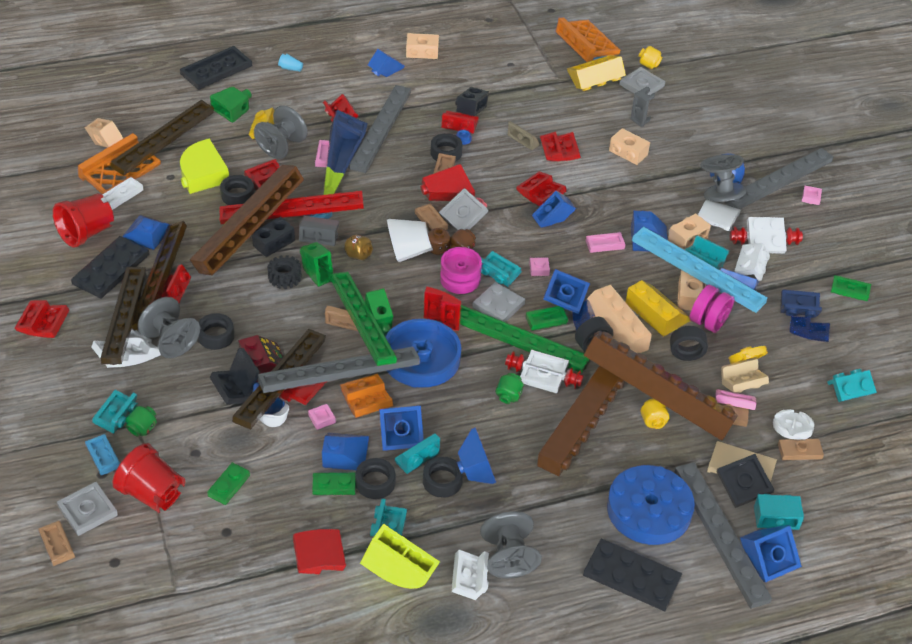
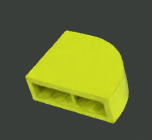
M210 138L191 145L181 156V183L183 188H187L190 194L219 186L229 176L228 168Z
M385 524L382 525L372 539L360 562L361 565L382 579L394 585L410 589L424 586L440 563V561Z

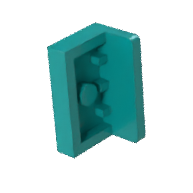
M696 236L693 245L685 250L717 269L723 267L729 253L728 249L701 236Z
M493 251L485 259L481 258V273L489 275L497 283L504 284L507 287L522 272L519 266Z
M862 369L850 371V375L846 376L844 373L833 375L832 380L827 381L828 385L833 384L838 402L877 393L870 370L862 372Z
M114 390L95 414L92 423L114 434L118 428L124 426L126 417L138 406L136 402L137 394L132 393L129 397Z
M434 433L397 456L395 463L406 474L410 473L440 453V437Z
M381 498L380 506L376 505L374 518L377 520L376 524L372 523L370 536L374 537L383 524L403 536L407 509L386 506V499Z

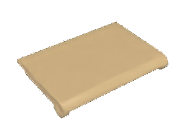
M717 441L707 472L717 474V468L756 454L771 482L777 459Z

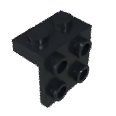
M238 348L230 370L212 372L210 379L226 405L241 404L252 394L253 385L257 382L259 370L245 349Z

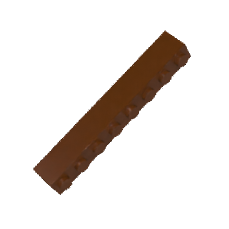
M281 165L192 256L190 261L199 274L213 276L304 181L296 166Z
M599 331L593 337L584 354L585 357L723 441L738 417L732 408L717 403L714 397L706 396L699 392L696 386L686 384L678 375L668 373L663 366L650 362L645 355L632 351L627 344L619 343L607 332Z
M599 366L539 452L537 466L557 476H560L563 470L567 471L571 464V458L578 455L581 443L587 441L590 435L589 431L591 428H596L599 416L605 414L608 403L614 401L616 391L622 389L625 381Z

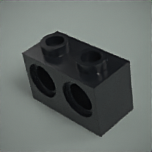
M470 87L456 98V112L476 116L487 107L489 91Z
M282 217L271 221L252 234L253 247L265 257L272 255L295 241L294 227Z

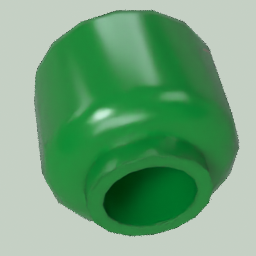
M508 373L500 377L495 393L501 402L510 404V402H517L524 389L520 376Z
M149 406L135 407L126 417L127 430L136 437L139 435L146 436L157 424L156 412Z

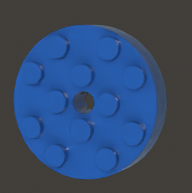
M412 319L396 325L385 336L392 350L414 347L420 357L419 365L387 371L400 383L413 388L437 386L452 378L460 366V340L450 327L441 322L430 319Z
M651 465L632 467L620 473L610 487L607 501L608 515L616 529L627 538L648 545L666 544L681 537L691 523L695 506L692 491L681 477L661 466Z

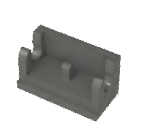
M645 87L634 94L630 120L640 127H644L651 120V116L647 117L649 101L655 97V93L648 95L650 92L649 87Z
M304 216L299 226V241L308 243L318 242L323 245L335 246L339 234L337 232L339 220Z

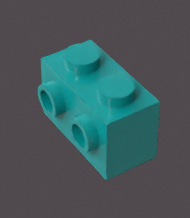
M757 495L754 504L757 528L790 525L791 529H800L804 519L800 496Z

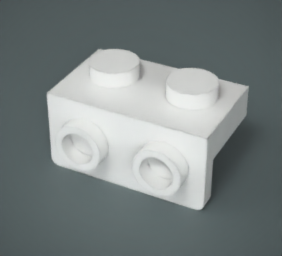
M763 243L742 245L735 273L742 275L754 274L758 281H762L763 274L766 272L767 261L770 258L769 251L766 250Z
M458 550L455 553L452 592L474 600L486 592L489 584L487 580L488 552L484 551L479 557L462 550Z

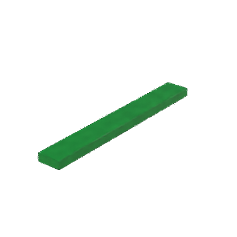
M349 272L331 274L330 280L376 365L395 364L397 357Z
M461 305L460 325L527 352L534 350L569 360L567 368H573L577 372L581 370V373H583L590 361L589 358L584 356V353Z

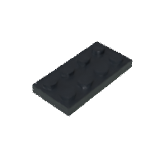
M232 46L181 68L180 74L195 88L200 90L251 67L252 60L235 46Z
M119 236L71 278L72 285L102 299L123 280L127 267H137L150 255L149 249Z
M601 538L584 569L583 576L665 612L679 584L682 573Z

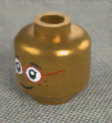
M352 235L345 242L347 255L354 259L365 260L373 251L370 239L364 236Z

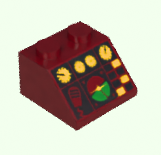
M259 335L238 340L239 348L245 349L258 368L259 374L271 372L283 359V354L278 344Z

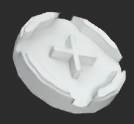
M791 409L782 410L776 413L773 420V428L783 437L803 440L811 437L814 431V421L803 412L798 414L794 413V410Z

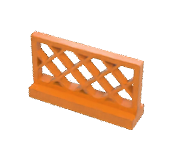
M564 17L558 19L556 33L586 62L592 61L594 57L620 54L621 50L589 20L568 22Z
M132 133L79 164L78 176L82 181L87 180L101 194H104L130 177L136 180L159 166L161 161L153 155L147 159L153 161L151 164H140L136 167L140 168V170L124 175L126 176L124 180H116V176H123L116 170H104V168L110 166L112 160L139 143L138 137ZM101 174L100 179L92 178L91 176ZM103 175H114L113 180L103 179ZM102 184H111L112 187L105 190Z

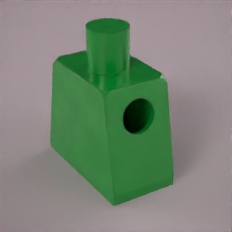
M229 87L210 95V102L216 113L233 123L249 110V99L252 97V94L248 89L241 92L235 87Z
M318 242L301 247L300 254L303 269L317 287L331 282L330 276L333 274L331 252Z
M385 289L366 292L365 302L384 336H386L392 329L393 313Z

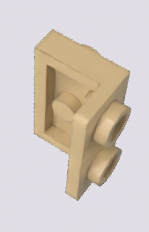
M756 358L721 367L722 385L733 393H741L746 389L760 388L761 385L769 384L768 376L758 370V360Z

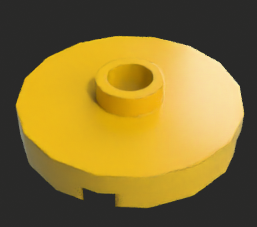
M750 346L741 349V352L731 355L728 359L730 364L752 358H761L767 355L768 352L766 346L754 348Z

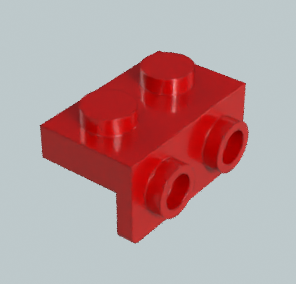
M341 94L332 104H329L326 100L323 102L326 107L324 110L329 116H332V122L337 110L355 118L359 116L344 94Z
M446 111V113L442 114L441 128L456 131L467 130L474 134L479 117Z
M178 265L174 275H169L161 298L172 297L180 303L191 280L189 272L183 265Z

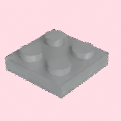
M640 67L622 78L620 85L634 94L645 87H649L650 92L648 95H651L663 88L665 81Z
M464 188L439 213L458 231L459 229L470 230L489 211Z
M494 282L473 302L472 308L485 315L506 322L525 304V298Z
M97 482L57 501L58 508L78 536L118 515L117 510Z

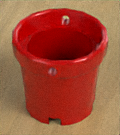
M97 193L71 202L66 200L55 203L53 207L54 224L59 235L67 245L73 248L79 247L88 238L113 226L110 224V222L114 221L113 211L109 202L103 203L101 200L104 197L103 195Z
M144 443L135 447L122 460L114 474L112 483L113 488L124 495H131L157 513H161L159 508L166 511L178 499L181 492L177 489L180 484L183 487L185 486V478L160 458L159 452L152 445Z

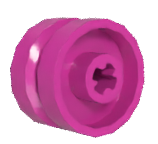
M455 247L446 251L441 257L440 282L442 286L455 294L473 292L478 288L481 280V257L477 252L466 247Z
M710 284L701 291L692 307L690 321L698 325L704 323L705 329L716 333L727 320L735 301L734 297L726 292L720 294V289Z

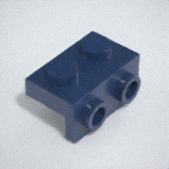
M794 290L781 291L780 313H786L787 316L805 315L807 318H815L821 313L820 293Z

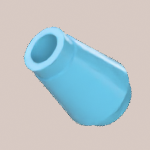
M282 54L278 66H281L282 69L301 72L303 63L289 54Z

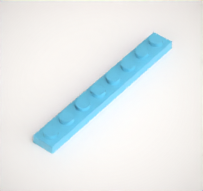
M643 227L633 235L632 241L703 283L720 289V293L726 292L730 294L736 302L757 313L766 304L767 297L647 228Z

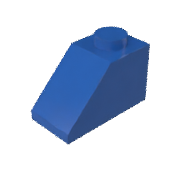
M377 49L368 63V66L372 68L371 72L377 76L381 74L385 77L405 67L395 58Z
M555 191L532 216L540 227H546L565 221L576 208L566 196Z

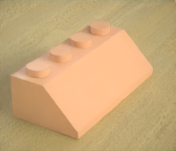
M611 285L595 290L583 302L578 315L584 322L593 317H603L613 329V339L619 343L627 344L636 353L649 350L652 334Z

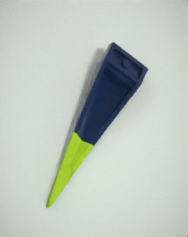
M339 110L336 111L330 128L324 195L335 193L366 133L368 123Z

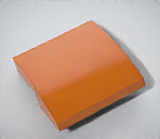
M378 374L340 384L345 400L355 418L379 411V409L393 407V400L386 392L385 384Z

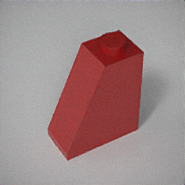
M461 164L422 178L420 188L422 194L426 195L429 201H451L464 188L475 197V190Z

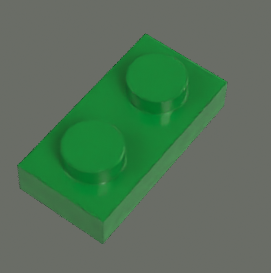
M834 275L831 293L868 301L871 284Z
M560 306L526 312V320L531 331L568 323V317L563 307Z
M232 462L207 491L208 497L226 505L250 477V471Z
M313 473V495H355V473Z

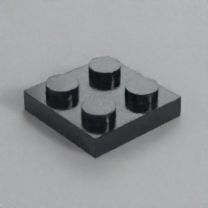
M756 454L717 468L716 472L735 508L756 500L758 494L774 493V488Z

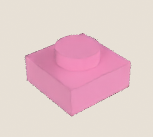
M804 186L802 202L819 205L822 189Z
M530 258L531 276H549L548 258Z
M327 404L308 410V415L317 430L336 423L335 416Z

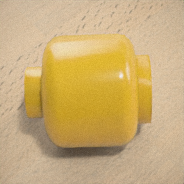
M648 46L646 49L642 48L638 55L641 57L639 60L640 64L649 69L657 68L663 58L661 57V51L652 46Z
M649 399L642 405L640 410L641 416L647 427L660 429L669 421L667 407L657 400Z

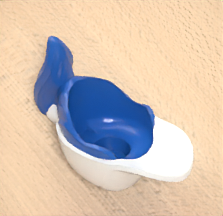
M256 382L253 385V392L260 385L259 383ZM278 397L259 420L269 427L280 426L287 418L289 405Z

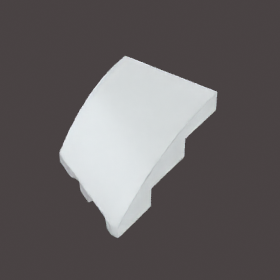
M706 200L698 216L710 225L730 231L741 210L715 201Z
M387 219L392 245L398 262L433 250L429 241V231L426 222Z
M131 329L122 364L105 365L107 368L131 366L146 362L161 354L158 347L151 343L152 339L143 336L137 330ZM93 341L92 349L99 357H101L105 341Z

